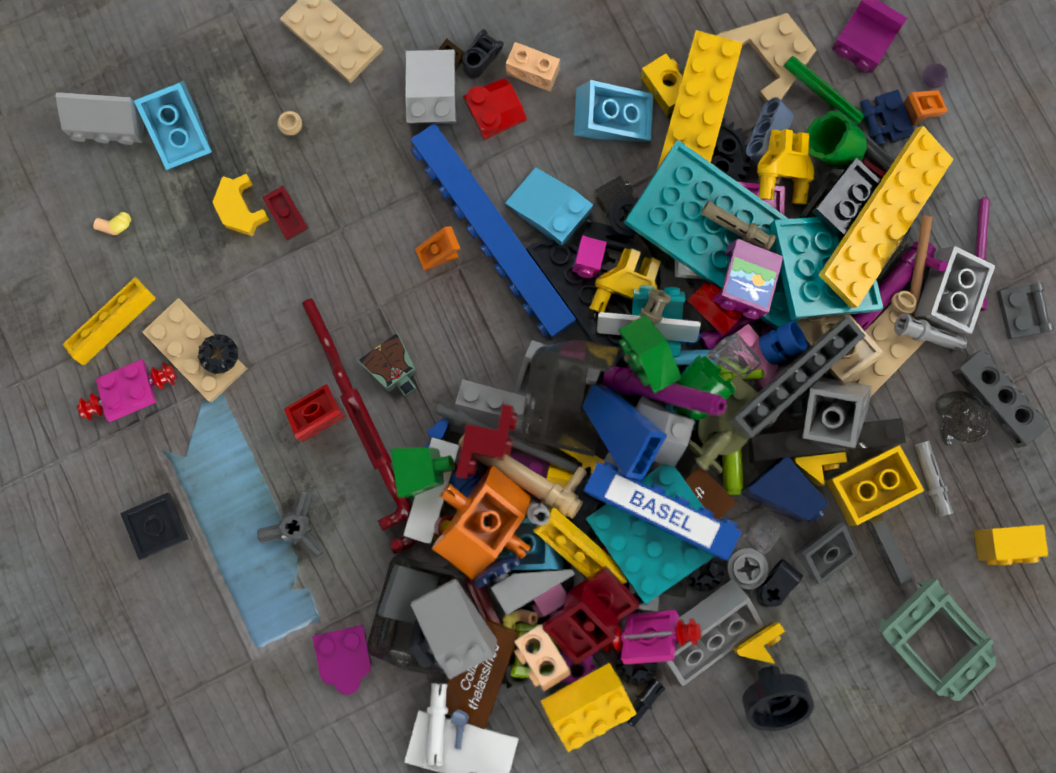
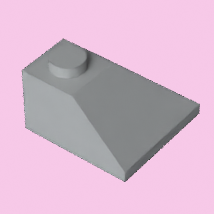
M640 403L638 411L667 434L653 461L675 467L688 446L695 421L683 415Z

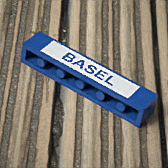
M605 461L604 465L597 463L584 489L586 494L726 562L729 560L742 532L737 529L738 524L725 518L721 522L713 518V512L702 507L696 510L689 506L690 502L677 495L673 499L665 495L666 490L652 484L651 487H648L641 483L643 479L626 477L618 472L619 468L609 462Z

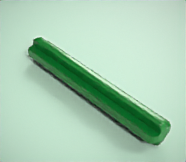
M791 56L786 61L784 67L833 109H838L855 125L861 122L864 117L863 113L799 59Z

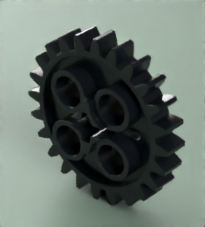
M723 118L713 152L715 154L714 159H711V164L724 168L728 176L737 182H741L740 178L744 179L747 175L744 170H749L751 164L746 162L750 161L751 158L746 154L747 145H744L748 136L740 137L742 128L733 130L734 122L727 126L725 125V118ZM726 144L731 146L733 151H724L722 145Z

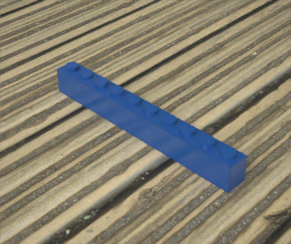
M432 124L411 138L413 147L410 149L411 153L418 162L422 160L426 165L424 170L432 181L436 179L439 183V192L445 200L449 198L454 204L452 210L459 219L464 218L468 224L466 229L473 239L477 237L482 243L479 246L481 251L487 258L492 257L496 263L494 265L496 272L501 278L504 276L510 283L508 288L514 297L520 296L524 302L522 305L524 311L529 317H535L539 323L536 327L542 336H548L552 341L575 325L576 318L436 124Z

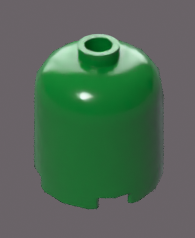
M828 111L829 114L824 115L822 118H815L807 129L806 133L809 134L808 152L832 168L845 170L852 160L857 158L861 161L867 149V139L864 132L843 114L837 111Z
M700 355L680 374L682 379L675 382V384L721 395L725 400L736 391L733 382L730 379L725 381L719 374L722 369L706 356L701 358ZM673 405V409L677 414L694 420H702L710 415Z

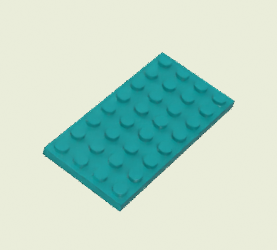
M677 140L623 223L701 278L722 289L731 258L725 255L727 246L736 239L740 240L741 237L700 214L707 201L710 200L747 224H757L758 229L769 235L772 234L771 222L788 218ZM773 243L769 251L776 253L775 244ZM780 271L769 313L760 317L761 320L776 330L790 321L797 323L799 320H791Z

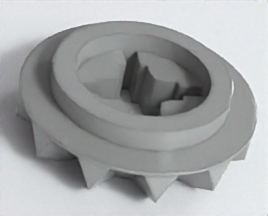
M745 548L733 553L728 561L727 573L730 579H733L740 588L754 589L762 585L766 580L768 564L760 552ZM745 558L749 565L758 566V568L750 571L749 577L746 572L737 571V569L744 567Z

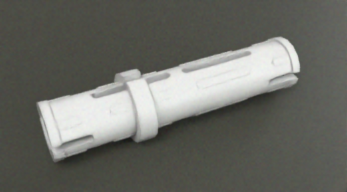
M431 683L430 707H427V713H430L426 765H442L445 714H448V708H445L448 684Z

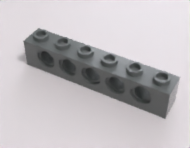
M849 316L839 320L730 417L728 421L744 439L753 438L866 335Z

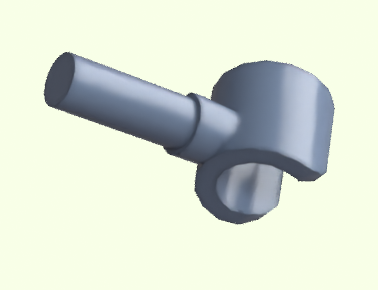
M459 709L453 713L450 723L458 726L455 749H461L464 728L469 720L468 714Z

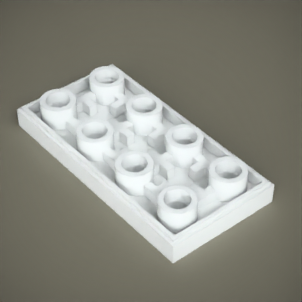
M422 710L418 711L404 763L440 773H510L518 737L486 728L483 730L467 723L462 736L461 749H455L458 726L450 723L451 719L445 717L442 765H426L430 713Z

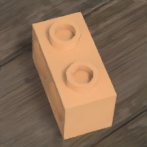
M515 42L506 62V75L551 91L559 72L560 59Z
M541 624L515 640L518 649L514 652L522 665L527 662L531 671L527 674L534 686L540 685L543 691H546L571 674L550 637L542 629L543 626ZM532 643L541 645L540 650L534 654L527 652L528 646ZM545 665L554 667L553 673L549 676L540 674L542 667Z

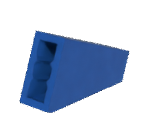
M593 385L582 405L583 409L622 474L626 477L643 479L665 441L667 434L612 389Z

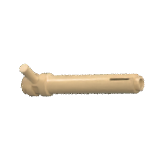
M464 435L461 437V439H460V441H459V443H458V445H459L461 448H462V443H463ZM474 455V459L487 467L493 465L518 486L544 501L545 506L550 509L555 507L565 517L568 516L573 519L582 506L583 501L578 499L579 496L574 493L587 474L581 467H578L566 487H563L558 483L553 484L508 455L505 456V461Z

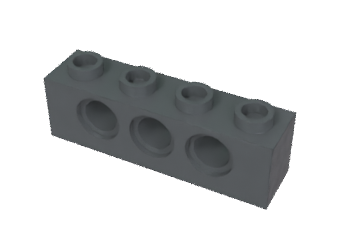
M983 350L973 353L952 371L953 375L1017 448L1028 446L1050 427L1045 422V416L1030 405L1026 394L1016 389L1012 384L1010 376L995 365V360L989 353ZM982 373H985L988 376V384L982 381ZM999 392L1005 395V403L999 400ZM1016 411L1022 415L1021 423L1015 418Z

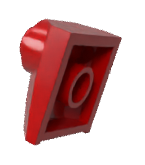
M507 78L483 87L475 86L463 96V100L484 141L527 121L522 104Z
M706 281L687 301L722 335H725L741 319L743 313L737 310L723 309L720 307V304L713 302V296L720 293L722 289Z

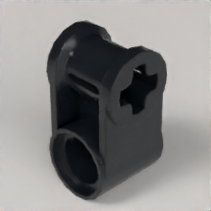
M482 29L463 54L464 73L470 78L480 77L490 63L500 54L504 42L501 40L496 41L487 34L485 29ZM477 61L479 64L474 66L470 65L469 62Z
M782 558L772 568L764 583L758 588L756 595L758 602L766 607L781 605L789 593L799 584L803 574ZM767 591H774L772 593L774 600H767L769 597L766 593Z

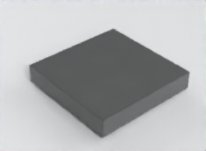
M394 564L378 614L383 617L414 623L417 617L411 607V602L435 590L440 576Z

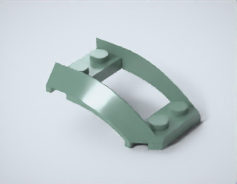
M933 578L917 582L920 588L887 620L881 618L880 632L910 668L938 696L942 695L961 701L996 666V658L992 654L991 646L994 642L962 611L952 597L940 586V582L937 579ZM938 610L974 645L942 679L936 676L906 642Z

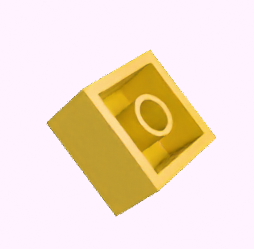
M1044 525L974 530L978 561H987V565L1039 562V557L1048 556Z

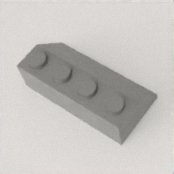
M733 579L679 617V620L682 619L685 624H688L691 618L696 623H699L701 639H698L696 645H692L690 640H687L685 646H681L676 639L674 661H665V663L680 684L684 686L764 627L750 598Z

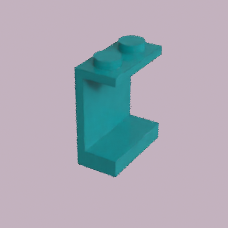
M641 285L639 289L634 288L632 315H641L640 311L642 308H645L650 297L648 293L650 289H655V287ZM665 287V290H660L671 297L670 302L666 303L663 309L662 317L682 320L685 293L676 287ZM667 340L672 355L680 356V341Z

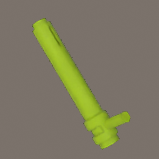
M736 359L717 360V366L722 369L719 374L725 381L728 379L732 380L736 375L743 381L765 378L764 369L739 371ZM739 449L735 453L722 455L723 487L729 495H741V490L744 489L742 450Z

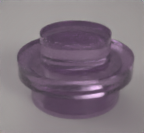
M931 64L923 72L924 82L932 88L943 86L948 78L947 69L941 64Z

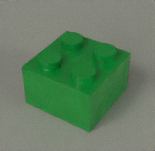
M646 315L618 329L622 338L619 344L626 355L629 354L630 357L627 360L628 365L633 373L638 372V378L644 387L648 385L654 393H657L682 379L667 340Z

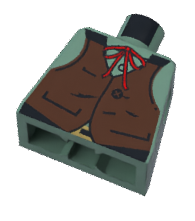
M398 333L358 360L388 392L398 387L404 397L417 389L410 379L417 371Z

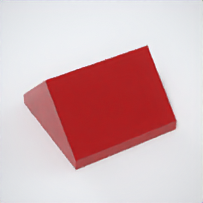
M327 384L284 408L295 437L302 442L346 417Z

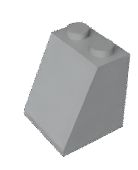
M821 377L810 388L803 438L855 448L868 412L872 386L852 382L841 384L838 380Z

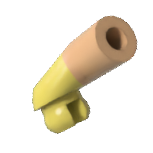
M121 212L110 221L96 218L93 227L95 230L118 235L129 227L131 217L128 213Z
M519 609L503 616V626L515 630L517 627L516 622L535 625L538 621V615L536 612Z

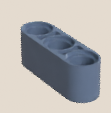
M778 97L771 98L764 104L746 148V154L757 165L768 150L771 130H789L793 121V113Z

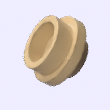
M287 111L279 117L278 127L283 134L292 136L301 130L302 119L297 113Z
M908 291L896 293L891 299L892 306L898 313L910 315L916 308V298Z

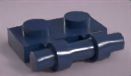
M899 90L876 96L873 100L876 107L871 106L869 99L860 102L861 113L864 115L863 120L867 121L870 129L868 132L871 139H874V142L879 147L886 144L883 137L885 135L888 136L891 144L911 137L915 131ZM876 116H880L883 126H879Z

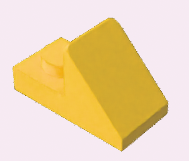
M845 452L791 459L805 477L818 487L825 485L822 466H824V471L840 469L839 464L847 462Z
M773 622L738 645L733 651L739 656L775 664L764 645L767 644L769 647L780 641V635L785 630L780 623Z

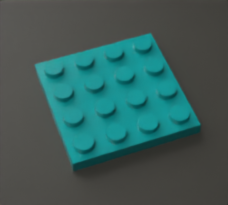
M818 217L774 220L770 223L772 234L776 236L774 241L776 254L783 256L780 272L791 320L878 312L883 309L877 279L857 308H850L819 276V273L841 242V239Z
M663 464L643 478L641 482L648 487L654 484L665 489V495L673 499L677 495L690 502L689 506L696 510H699V507L704 508L673 466ZM606 504L586 518L645 605L714 557V555L609 504Z

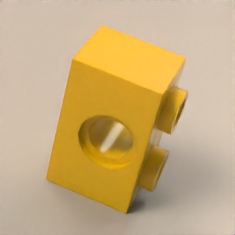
M664 54L642 68L640 79L649 92L653 94L654 99L667 116L674 110L683 76L679 72L680 69L674 59H670L667 54ZM669 80L674 86H665L663 81Z

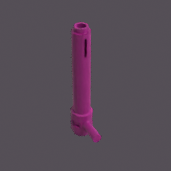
M918 241L912 244L909 252H905L899 259V264L879 284L883 309L891 302L892 297L899 293L912 279ZM929 242L925 266L945 271L947 263L934 258L936 249ZM883 309L878 312L857 313L851 316L865 330Z
M615 366L608 368L604 373V385L614 392H621L629 396L635 394L713 416L722 414L726 409V400L721 395L675 383L654 393L648 385L645 387L642 385L637 375L638 372L633 373L629 366L627 368Z

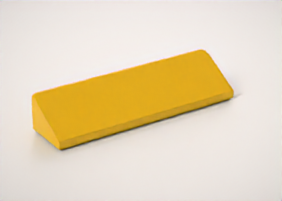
M136 277L133 278L62 345L73 359L81 365H85L156 299L155 296Z
M555 507L548 511L550 517H547L549 522L545 525H537L533 531L585 577L588 578L604 566H607L623 584L627 582V577L615 560Z

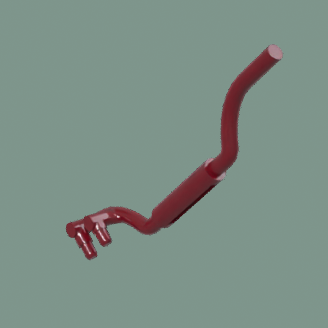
M313 298L307 299L302 302V306L320 341L335 381L342 393L340 399L374 470L379 471L397 505L394 513L378 520L379 526L382 531H385L403 520L407 524L412 506L408 498H398L395 475L390 466L392 460L358 389H353L339 353ZM403 536L394 539L389 545L395 555L411 547L417 540Z

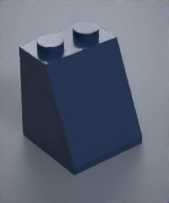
M788 456L777 460L741 490L743 496L796 522H815L825 514L824 508L828 505V502Z

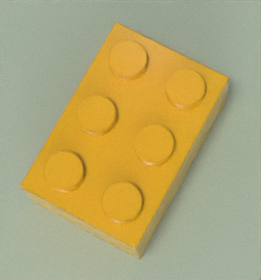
M900 445L889 448L825 481L849 526H857L925 491Z
M610 663L541 700L552 726L568 752L581 747L587 741L596 736L603 735L607 730L628 721L636 715Z

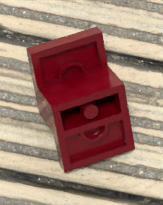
M502 405L498 430L466 424L456 477L470 480V475H475L478 460L474 459V455L504 461L506 455H511L513 439H509L510 430H516L518 413H514L513 406Z
M604 566L566 593L563 610L545 621L542 629L578 664L617 638L619 620L637 609L639 601L608 567Z

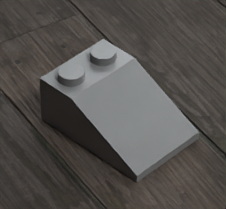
M455 50L406 51L405 98L406 123L408 125L457 124Z
M572 570L515 573L511 576L506 572L493 580L496 585L492 586L491 589L506 615L575 574Z
M456 578L411 602V607L435 659L449 679L495 656L497 639Z

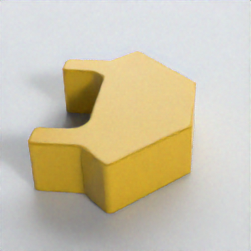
M247 174L236 179L223 176L213 200L215 209L226 228L253 236L256 227L269 221V217L263 209L251 213L242 196L243 190L253 185Z

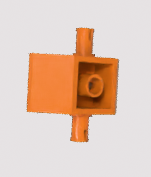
M490 465L468 497L460 493L450 483L443 489L445 492L442 491L439 497L456 508L457 513L433 545L432 550L472 580L497 558L504 546L516 556H519V559H522L527 554L524 551L528 552L530 546L513 533L526 516L531 495L496 467ZM484 517H487L486 523H488V526L483 524Z

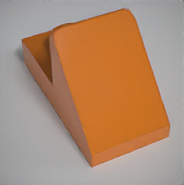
M939 90L912 92L904 102L913 126L926 118L942 116L948 112Z
M452 226L442 228L415 248L424 271L457 259L459 257L457 251L461 249Z

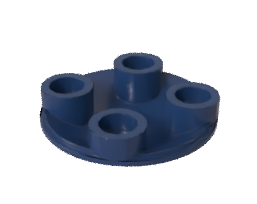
M509 556L493 561L474 579L473 583H475L477 589L520 565L519 556Z

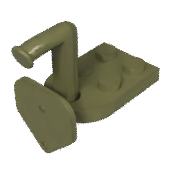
M738 375L734 376L731 380L736 391L726 400L725 411L717 416L709 415L702 420H698L696 433L700 443L696 445L689 439L688 446L686 447L689 454L696 459V462L705 470L710 469L716 474H721L723 469L714 459L718 455H729L737 452L749 440L744 439L728 421L730 417L757 394Z

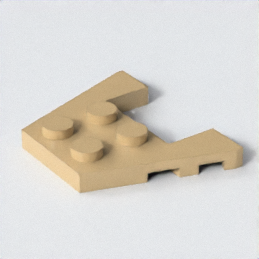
M788 13L717 35L742 42V46L749 43L775 75L777 80L759 93L765 103L774 97H778L781 100L797 77L784 67L786 61L791 56H795L804 65H807L817 50Z

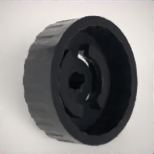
M774 665L761 668L758 671L759 680L750 685L742 696V703L748 723L752 727L763 731H779L796 726L806 720L814 710V701L807 682L797 675L781 674L779 667Z

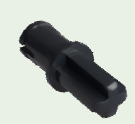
M652 678L641 694L635 696L637 699L632 706L636 715L631 717L626 723L634 727L648 709L652 710L651 706L666 688Z

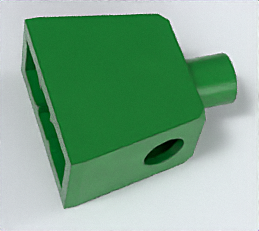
M437 448L391 449L398 498H411L444 484L443 472L454 470L452 456L440 457V452Z

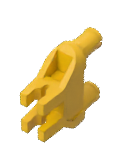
M782 129V131L771 130L768 150L757 166V173L760 176L758 196L760 199L774 200L776 178L783 177L792 179L794 182L791 203L807 205L809 183H812V180H814V166L808 154V133L799 132L795 134L793 130Z
M624 248L617 267L596 279L595 287L597 290L589 309L599 313L605 312L611 293H617L633 300L634 288L639 289L641 285H649L657 289L655 278L661 261L644 257L639 272L636 273L634 270L641 252Z

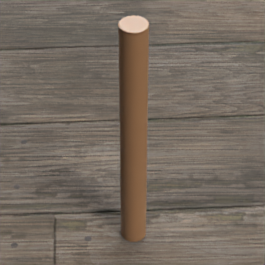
M922 215L910 293L915 296L917 303L915 310L911 314H915L919 303L933 219L931 215Z

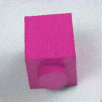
M582 236L572 271L577 272L579 276L584 278L597 277L607 242Z

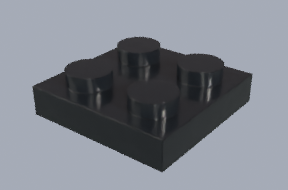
M165 493L120 513L139 560H143L189 539L170 493Z

